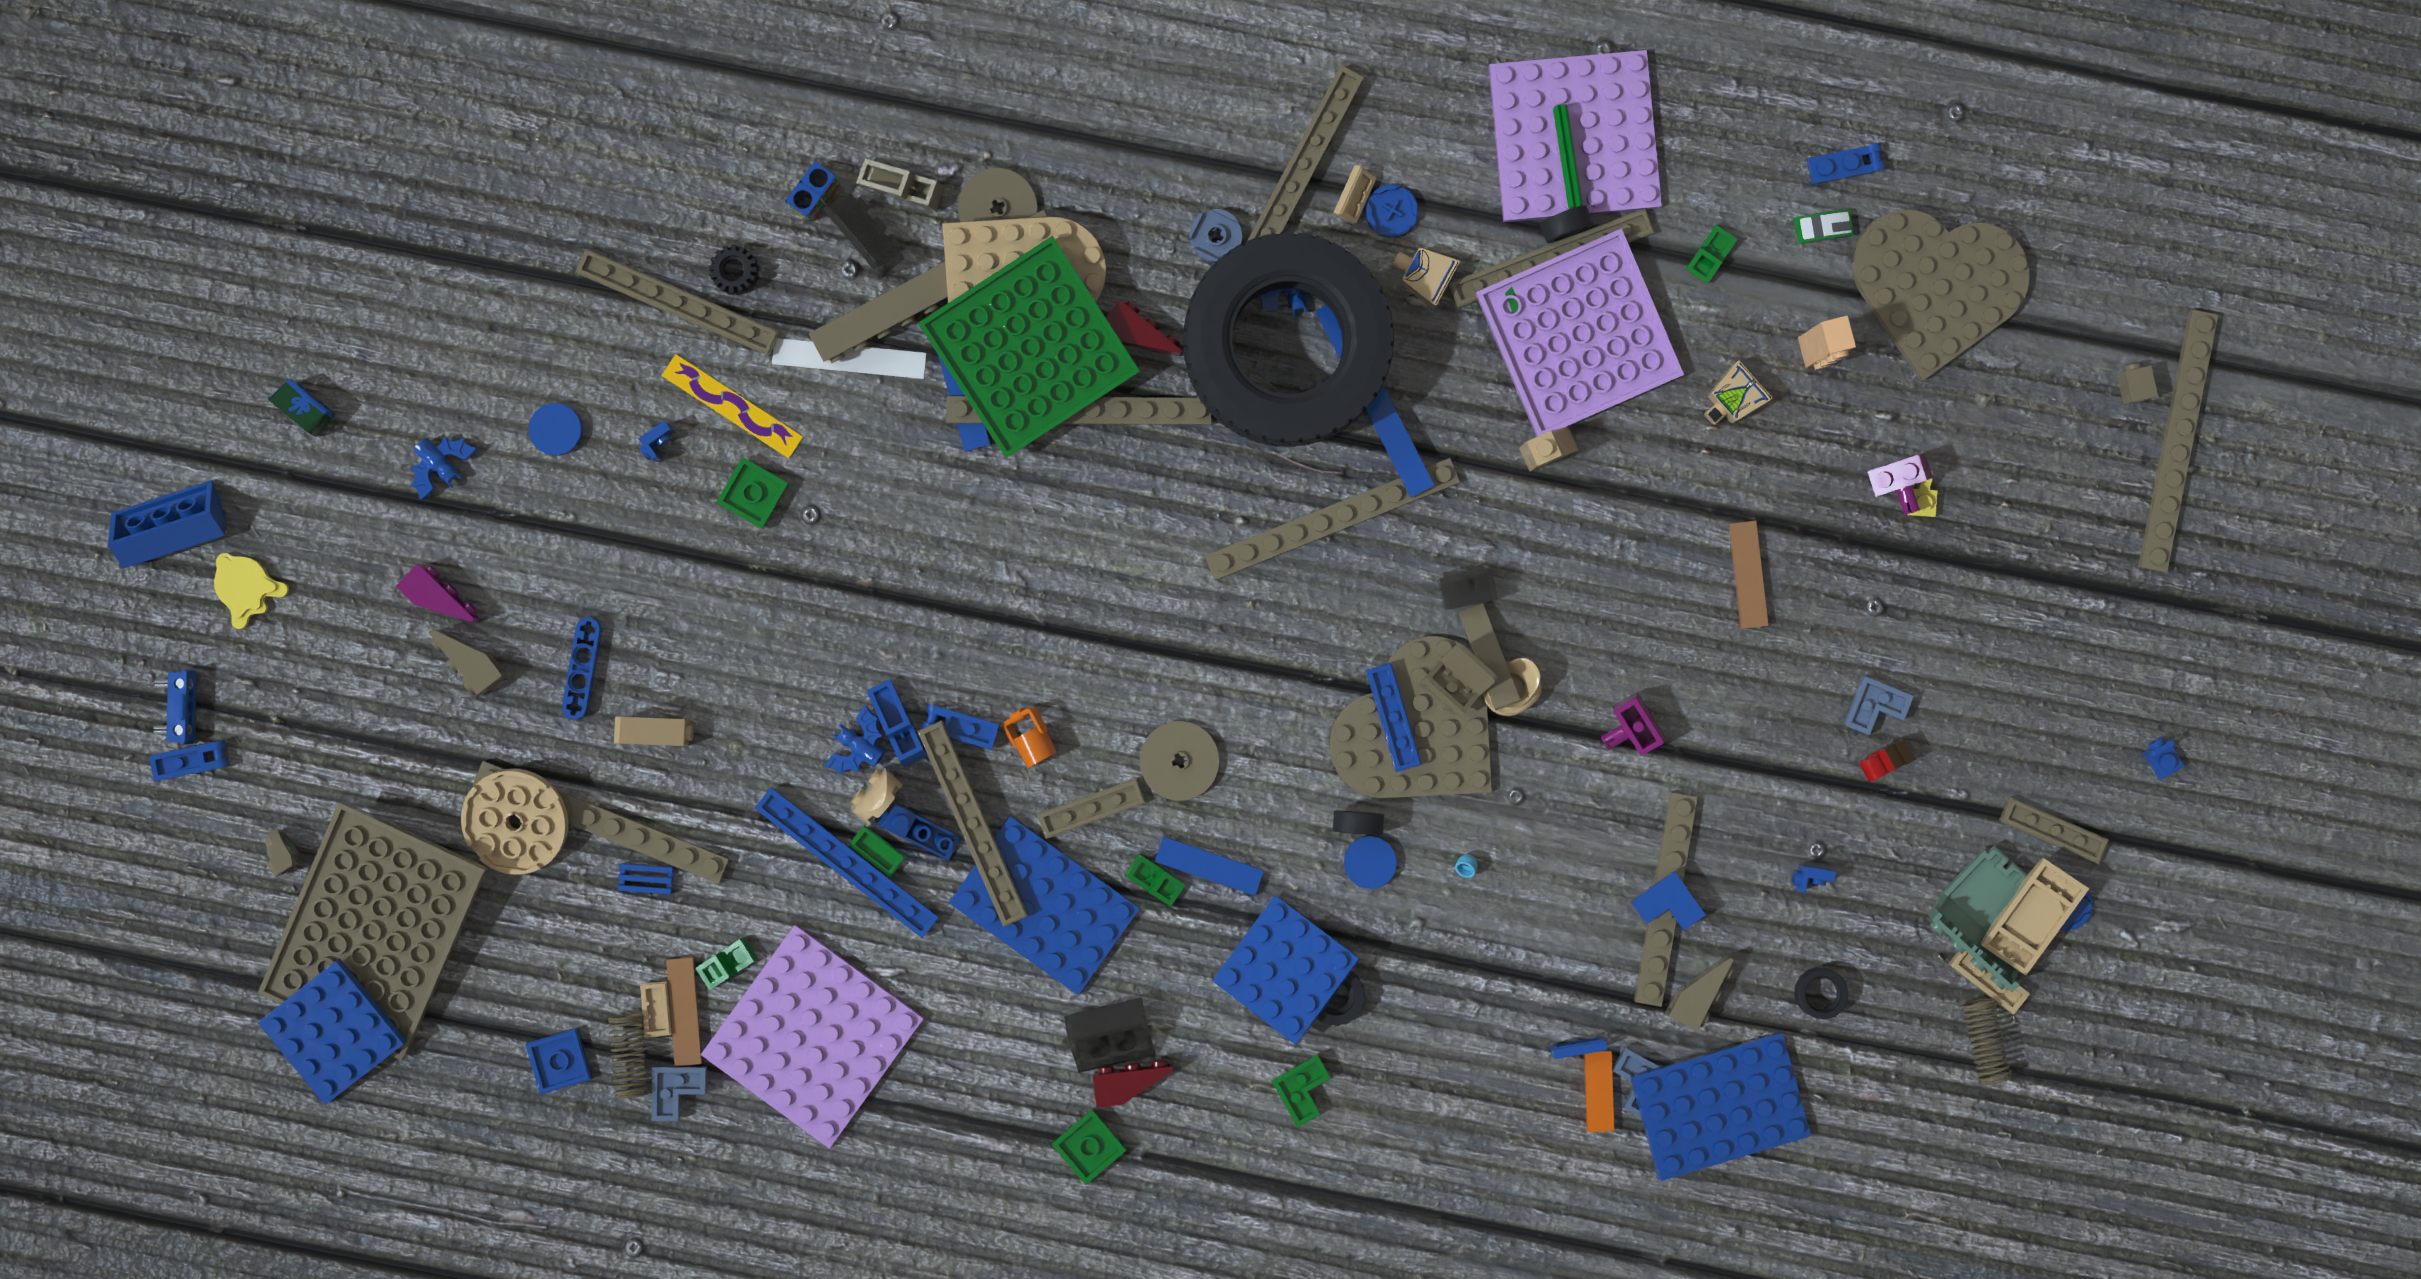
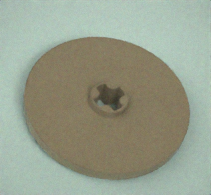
M990 168L972 176L964 185L958 201V214L961 222L1028 218L1037 213L1036 197L1029 183L1021 175L1004 168ZM996 201L998 204L1003 202L1005 205L1002 208L1003 214L999 215L997 212H991L993 208L992 202Z
M1174 721L1158 727L1147 737L1141 749L1140 768L1145 782L1158 795L1176 801L1189 800L1201 795L1212 785L1219 768V753L1214 740L1204 729L1190 722ZM1179 753L1181 757H1187V761L1184 762V768L1180 769L1178 765L1173 766L1172 761L1175 760V754Z

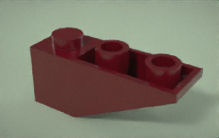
M1119 300L1106 316L1107 321L1123 345L1179 357L1182 354V350L1179 348L1180 342L1171 335L1165 337L1158 331L1160 326L1152 319L1148 318L1145 321L1138 315L1140 310L1128 301L1124 304Z
M1167 1060L1152 1061L1151 1066L1141 1067L1140 1063L1125 1064V1069L1114 1070V1066L1099 1067L1098 1072L1093 1073L1096 1108L1125 1104L1172 1072L1173 1063L1167 1064Z

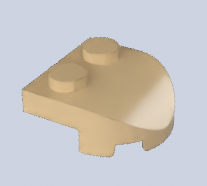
M886 767L881 771L877 769L868 779L870 785L864 792L859 790L851 800L853 804L851 806L852 812L868 825H871L875 818H879L895 799V793L903 785Z

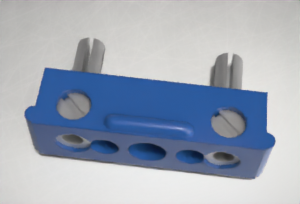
M195 670L168 672V679H156L154 682L168 683L154 684L156 688H168L167 725H155L153 728L167 729V731L153 732L154 734L166 735V741L194 744L197 673Z

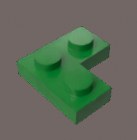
M1318 1054L1271 1079L1297 1128L1321 1115L1308 1092L1331 1078Z

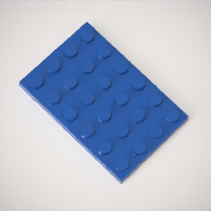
M1010 816L996 835L995 841L1028 916L1003 927L976 865L949 901V904L1079 995L1140 907Z
M1781 1032L1630 1076L1658 1180L1660 1181L1811 1136L1784 1036Z

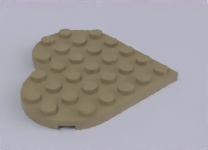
M1898 210L1882 215L1872 221L1863 230L1855 245L1856 250L1854 262L1852 263V272L1856 286L1920 381L1928 378L2009 319L2021 306L2029 286V265L2021 245L2007 231L1988 223H1970L1948 231L1941 222L1929 214L1916 210Z
M1438 636L1418 638L1401 646L1386 663H1392L1422 765L1395 772L1372 693L1355 699L1339 714L1330 734V755L1337 773L1352 789L1376 798L1492 792L1487 705L1482 695L1460 717L1421 682L1436 663L1458 642Z

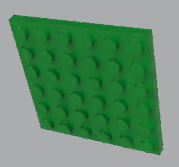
M1053 236L918 322V325L1005 458L1011 456L1140 372Z

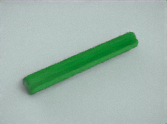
M1560 104L1554 106L1553 113L1568 208L1571 209L1583 205L1569 110L1567 104Z

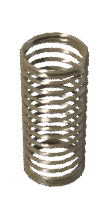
M1993 998L1974 1000L1961 1005V1010L1969 1011L1963 1014L1965 1017L1995 1012L1991 1015L1975 1016L1964 1020L1965 1022H1975L1966 1025V1028H1976L1992 1023L1998 1024L1993 1027L1976 1028L1967 1032L1968 1034H1976L1968 1039L1977 1040L1969 1045L1978 1046L1972 1048L1971 1051L1979 1052L1973 1054L1972 1057L1979 1058L1974 1061V1063L1980 1064L1975 1069H1985L1976 1073L1977 1075H1982L1978 1078V1083L1984 1085L2005 1082L2013 1077L2012 1070L2009 1069L2010 1064L2007 1063L2009 1058L2006 1057L2007 1052L2004 1051L2006 1049V1046L2003 1045L2005 1041L2002 1039L2004 1035L2000 1033L2002 1031L1999 1027L2001 1023L1998 1022L2000 1017L1996 1016L1998 1011L1995 1010L1997 1005H1995L1996 1002ZM1992 1017H1993V1018H1996L1995 1020H1992V1021L1976 1022V1021H1980V1020H1984V1019H1988V1018H1992ZM1993 1029H1998V1030H1999V1031L1993 1032V1033H1982V1032H1987V1031H1990V1030H1993ZM1994 1035H2000V1037L1998 1038L1983 1039ZM1995 1041H2002L1999 1044L1984 1045ZM1996 1047H2004L2000 1050H1990ZM1998 1053H2005L2002 1056H1991ZM1999 1059H2006L2003 1062H1992ZM2002 1064L2008 1065L2004 1068H1993Z
M625 1014L608 1018L609 1023H624L609 1025V1028L639 1026L631 1029L610 1031V1034L639 1032L626 1036L610 1037V1040L640 1038L632 1041L611 1043V1046L640 1044L633 1047L611 1049V1052L641 1050L633 1053L612 1055V1058L626 1056L641 1057L616 1060L611 1063L642 1062L635 1065L616 1066L612 1069L643 1068L612 1074L613 1076L643 1074L636 1077L617 1078L613 1080L614 1082L644 1080L637 1083L614 1085V1088L644 1086L615 1091V1098H634L645 1096L649 1093L648 1085L644 1084L648 1081V1079L644 1078L647 1073L643 1072L647 1069V1067L643 1066L646 1061L642 1060L646 1055L641 1054L645 1051L644 1048H641L645 1043L640 1042L644 1037L639 1036L644 1033L643 1030H639L643 1025L638 1024L643 1021L642 1014Z

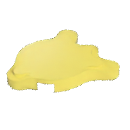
M222 553L216 559L217 570L214 578V588L219 599L229 608L232 616V625L236 629L246 628L252 615L264 614L268 611V605L265 602L267 597H285L289 593V586L286 583L273 580L263 565L255 559L235 557L228 553Z

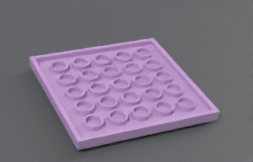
M1647 50L1489 64L1503 222L1547 219L1569 209L1553 113L1554 106L1560 104H1567L1583 205H1587L1590 215L1636 211L1644 208L1646 210L1658 209L1662 207Z
M1622 228L1475 292L1537 437L1552 430L1564 428L1684 375ZM1513 287L1516 296H1506L1505 292ZM1508 298L1515 299L1518 303V310L1515 313L1511 311Z
M795 924L703 1050L701 1056L830 1149L925 1017Z

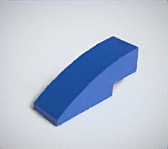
M891 679L867 690L868 696L899 762L906 767L928 756Z

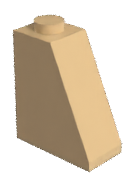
M1568 426L1533 438L1519 448L1530 472L1579 451Z
M615 716L614 743L689 746V741L693 740L694 729L693 725H690V719Z

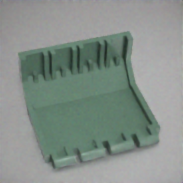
M1994 845L1988 852L1982 849L1939 895L1928 916L1933 921L1930 926L1941 936L1947 933L1953 939L1950 944L1961 954L1967 951L1973 957L1970 962L1981 972L1987 969L1993 975L1990 980L2001 990L2007 987L2013 992L2020 985L2015 980L2019 971L1981 946L1980 943L1996 916L2008 905L2021 882L2028 874L2014 862H2011L2004 868L2003 866L2007 863L2009 857Z

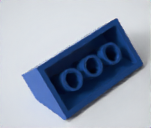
M210 480L112 512L108 547L123 569L133 565H140L157 557H165L170 553L189 549L197 544L214 541L225 536L226 518L214 482Z

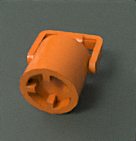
M1036 707L1021 708L1009 716L1010 719L1003 723V729L1013 747L1018 750L1027 769L1058 753L1047 733V726ZM1029 714L1036 727L1018 737L1012 724L1025 719Z

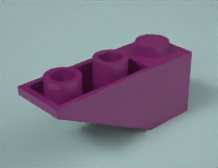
M417 564L395 586L416 606L470 622L479 623L481 621L476 615L478 610L468 601L464 603L457 597L459 595L458 590L450 583L445 585L438 578L441 574L430 564L427 566Z

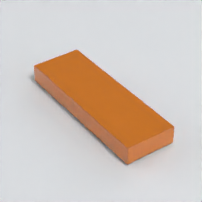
M1604 1050L1584 1054L1586 1131H1614L1612 1051Z

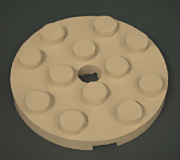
M504 769L489 774L469 791L462 807L461 827L468 847L471 845L482 863L502 873L520 875L541 869L558 855L568 834V814L560 794L546 779L527 770ZM515 814L522 823L520 828H514L510 825L509 817Z

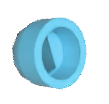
M1471 854L1462 855L1455 865L1456 872L1465 878L1473 877L1478 867L1476 858Z

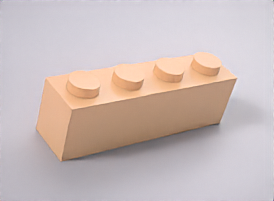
M1848 315L1821 322L1798 337L1805 367L1814 366L1815 370L1830 367L1831 364L1837 363L1836 361L1849 356L1848 351L1856 347Z

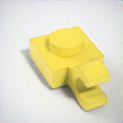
M1932 479L1917 483V489L1913 490L1921 510L1907 515L1936 517L1938 491L1930 490Z

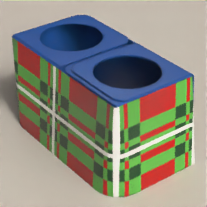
M814 161L785 202L791 211L807 222H813L840 187V181L834 174ZM815 169H822L828 175V181L823 187H814L809 181V176ZM805 190L811 194L812 203L808 208L800 209L794 204L793 198L798 191Z

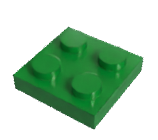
M742 457L716 503L757 527L764 529L788 488L789 483Z
M1093 1108L1051 1144L1085 1185L1127 1150Z

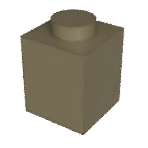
M2141 363L2125 366V371L2117 374L2123 405L2158 397L2152 366L2142 367Z

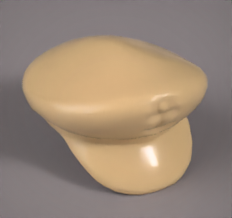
M1527 658L1506 661L1520 697V702L1495 711L1488 691L1486 690L1481 694L1484 702L1493 712L1503 716L1517 715L1530 708L1539 699L1542 690L1540 672L1534 662Z

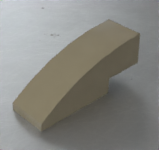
M866 158L856 181L858 185L935 212H937L945 187L938 181Z

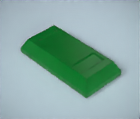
M865 824L848 845L889 878L906 858L905 855Z

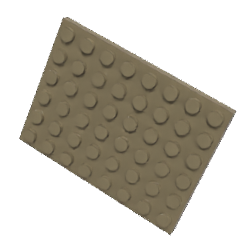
M338 802L257 994L281 1004L340 958L407 1040L404 1045L390 1055L401 1061L404 1060L488 868L347 802Z

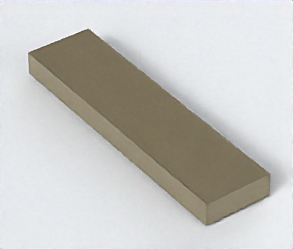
M1482 603L1458 612L1474 655L1481 662L1490 666L1498 677L1497 681L1487 689L1495 711L1520 702V697L1484 604Z
M1135 778L1038 813L1037 816L1045 838L1048 839L1146 802L1138 779Z
M2012 797L2008 798L1999 822L2095 864L2100 863L2109 842L2104 837Z

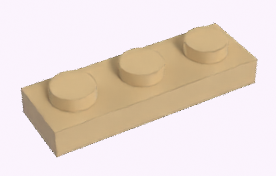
M1958 951L1948 965L2014 1015L2030 993L2020 985L2013 992L2007 987L2001 990L1990 980L1993 975L1987 969L1981 972L1970 962L1973 957L1967 951L1963 954Z

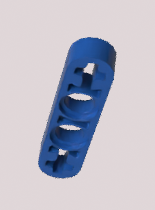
M590 617L581 619L575 629L562 704V711L569 719H582L589 710L602 636L601 623L597 619ZM589 622L595 628V633H590L588 640L594 641L593 646L590 644H580V639L586 640L587 632L583 631V626H588ZM582 648H588L591 651L592 657L587 663H582L578 659V652ZM578 674H583L587 679V684L583 689H577L573 684V679ZM571 691L574 693H585L584 698L578 697V705L582 706V710L577 711L576 715H573V710L569 709L570 704H575L576 696H571Z

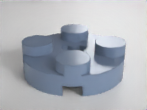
M1212 209V211L1203 212L1195 218L1191 225V247L1201 259L1215 263L1224 254L1228 253L1229 250L1242 243V231L1238 220L1233 214L1222 209ZM1218 229L1221 231L1220 235L1223 239L1222 241L1217 240L1214 243L1211 241L1212 237L1209 236L1210 231L1215 232Z

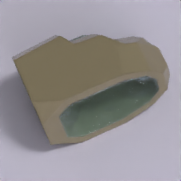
M274 829L269 832L265 839L267 848L265 857L268 860L267 865L274 876L279 877L299 866L302 860L293 842L282 829Z

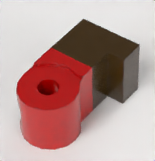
M1896 739L1861 760L1859 765L1868 781L1871 782L1916 759L1905 739Z

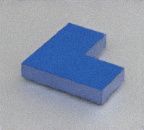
M1672 871L1630 901L1646 924L1666 910H1669L1682 930H1686L1706 915L1675 871Z

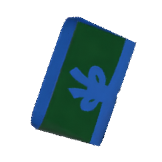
M290 378L268 398L277 408L315 437L320 434L335 415L326 405Z

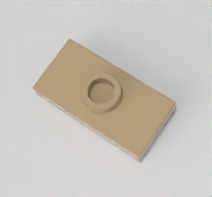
M1354 165L1333 213L1347 223L1356 225L1377 177L1363 167Z
M668 981L640 984L645 1037L672 1035Z

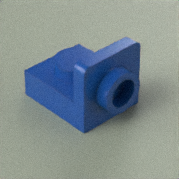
M663 421L638 438L642 444L639 449L647 460L652 458L657 463L662 460L654 446L661 447L672 439L670 435L675 433L670 423Z
M2163 737L2155 739L2148 744L2150 748L2142 752L2158 780H2162L2185 767L2173 748L2176 744L2174 739H2163Z
M1799 864L1798 870L1794 871L1792 884L1795 886V891L1806 893L1808 878H1810V883L1826 886V881L1835 882L1836 871Z

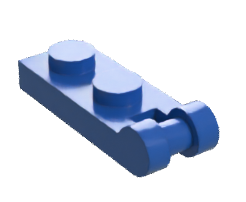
M1876 143L1865 147L1808 158L1807 165L1811 184L1817 185L1886 170L1885 163L1881 161L1880 152H1882L1881 144ZM1869 155L1871 164L1864 165L1862 157Z
M932 704L928 705L927 712L929 714L927 721L923 722L921 729L937 723L940 715L946 717L944 725L950 738L993 750L1000 724Z
M225 740L150 755L149 759L154 782L230 767L229 758L226 759L224 751L227 748ZM213 751L215 761L208 762L206 752Z

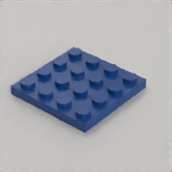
M1275 895L1212 981L1297 1046L1361 959Z
M340 958L257 1022L324 1105L407 1042L405 1037Z

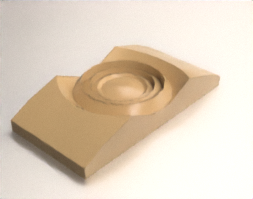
M2042 858L2023 879L2008 905L1996 916L1980 945L2024 975H2027L2089 888L2045 858Z

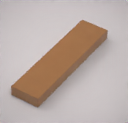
M1756 521L1728 524L1740 629L1768 626Z
M695 958L667 959L675 1066L702 1064Z

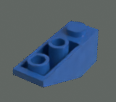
M892 801L879 818L873 820L881 828L948 861L961 839L957 834L895 801Z

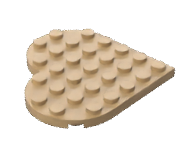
M1036 217L942 223L948 303L1051 236L1055 238L1095 302L1102 292L1106 276L1103 252L1093 235L1074 221L1061 217Z

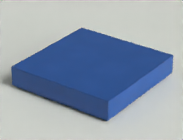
M579 1028L525 1044L540 1095L593 1079Z

